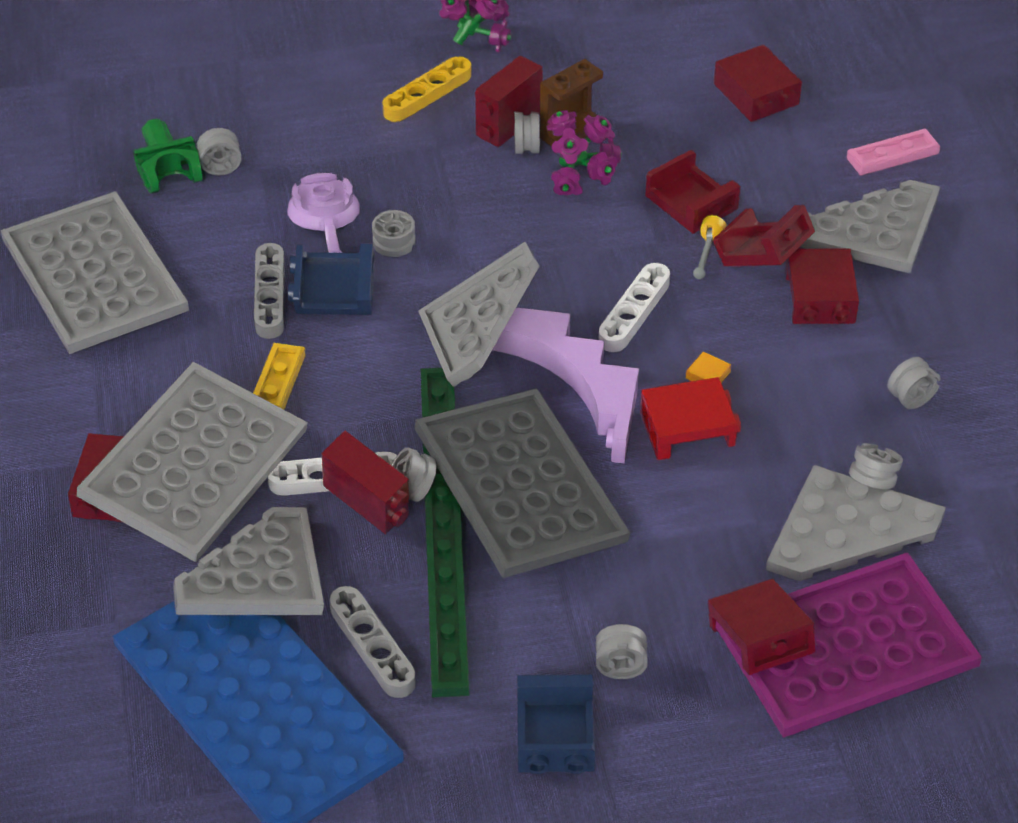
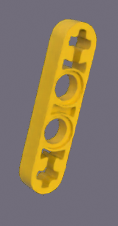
M452 57L386 96L382 102L383 116L393 122L405 120L466 83L472 76L471 61L465 57ZM434 81H443L444 83L434 84V83H432V82H434ZM412 94H423L417 97L411 96Z

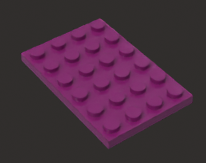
M908 552L788 593L793 601L814 622L816 653L748 675L742 668L741 649L716 621L717 631L783 738L977 668L982 660L979 652Z

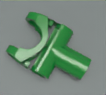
M159 118L147 121L142 127V134L147 146L134 149L133 155L138 173L148 192H159L160 181L171 174L184 175L193 180L194 183L203 181L199 155L193 137L189 136L173 140L165 121ZM188 163L189 170H183L181 165Z

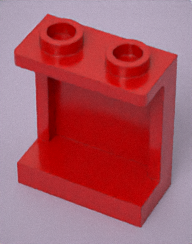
M719 377L641 389L640 414L657 460L670 458L672 444L724 436L728 447L736 445L737 433L741 432V422L738 413H733L731 409L732 402L729 390L723 389Z

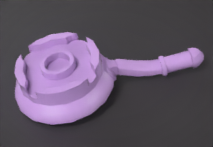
M316 173L302 178L299 186L296 183L294 184L287 214L293 223L302 228L325 231L328 252L342 253L335 229L354 221L359 214L360 204L353 193V186L348 179L343 177L342 182L337 180L336 174Z

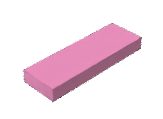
M922 129L847 150L846 158L859 175L862 176L937 155L940 151V145L927 129Z

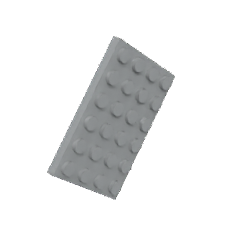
M116 191L0 230L2 240L69 354L189 311L188 301Z
M193 362L77 487L76 496L197 562L303 436L308 422Z

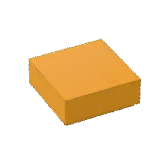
M703 351L686 370V379L697 381L719 377L722 383L731 372V364Z

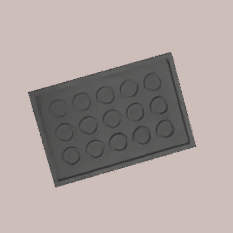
M538 389L416 419L415 430L430 456L436 460L437 468L502 578L628 542L630 531Z

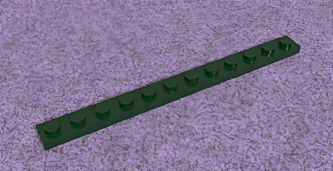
M420 368L422 418L455 410L454 387L447 380L443 369ZM423 444V454L430 455ZM436 466L434 481L425 496L432 697L469 696L460 505Z

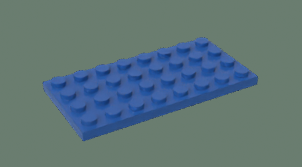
M175 601L113 635L114 645L262 823H307L404 761L403 751L280 615H176Z

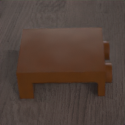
M583 59L540 82L541 140L552 147V143L562 137L554 136L552 130H547V126L551 116L563 110H567L568 113L576 112L575 134L580 139L587 137L584 132V126L586 125L585 117L587 115L591 117L597 116V114L591 111L592 84L603 78L604 72L588 60Z

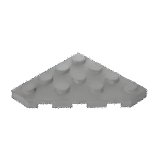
M908 180L900 183L899 188L888 192L883 188L865 194L862 200L849 203L846 200L827 206L825 212L813 216L808 212L815 232L800 247L806 249L851 248L853 260L911 273L939 197L940 186Z
M526 242L418 311L445 376L453 387L462 381L470 379L474 373L482 369L538 270L539 264Z
M814 465L767 560L766 570L802 581L812 578L814 572L828 568L831 571L858 564V559L875 555L878 558L901 551L903 546L917 541L920 544L934 541L944 518L946 507L890 489L866 486L850 476Z
M271 507L263 513L262 519L256 524L251 525L249 523L233 535L231 542L222 549L217 547L199 560L198 566L191 572L186 573L184 571L177 576L173 587L176 615H322L324 601L307 508Z

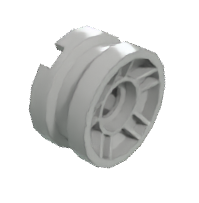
M515 112V154H523L524 151H530L531 154H539L538 112H531L530 115Z
M213 128L200 136L197 142V151L203 170L213 175H226L238 168L241 162V151L238 139L232 131L224 128Z
M388 210L377 215L372 221L373 247L381 255L388 257H400L411 252L412 246L415 245V221L412 216L399 210Z
M912 357L905 360L892 372L887 387L893 396L899 398L900 403L905 408L916 409L923 406L936 394L940 387L937 384V380L940 381L941 378L935 370L929 368L928 363L924 359Z
M862 443L861 446L857 445L854 454L856 461L851 464L850 476L856 481L873 488H894L898 477L895 472L900 470L903 462L901 455L889 448H886L885 451L880 450L876 444Z
M407 447L400 451L392 466L409 479V500L417 502L422 500L431 488L436 474V460L427 454L419 455L417 450Z
M616 624L608 626L596 636V667L600 673L614 679H629L645 671L648 661L646 652L647 637L642 630L627 624Z

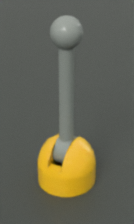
M710 215L702 221L700 234L706 243L699 265L693 271L696 279H703L705 277L704 267L712 241L727 227L726 222L718 216Z

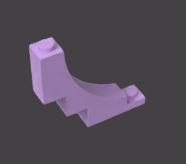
M516 307L492 351L527 359L562 378L577 392L588 407L595 422L597 434L607 436L606 448H612L611 462L625 464L638 392L639 368L603 364L604 341L570 337V314Z

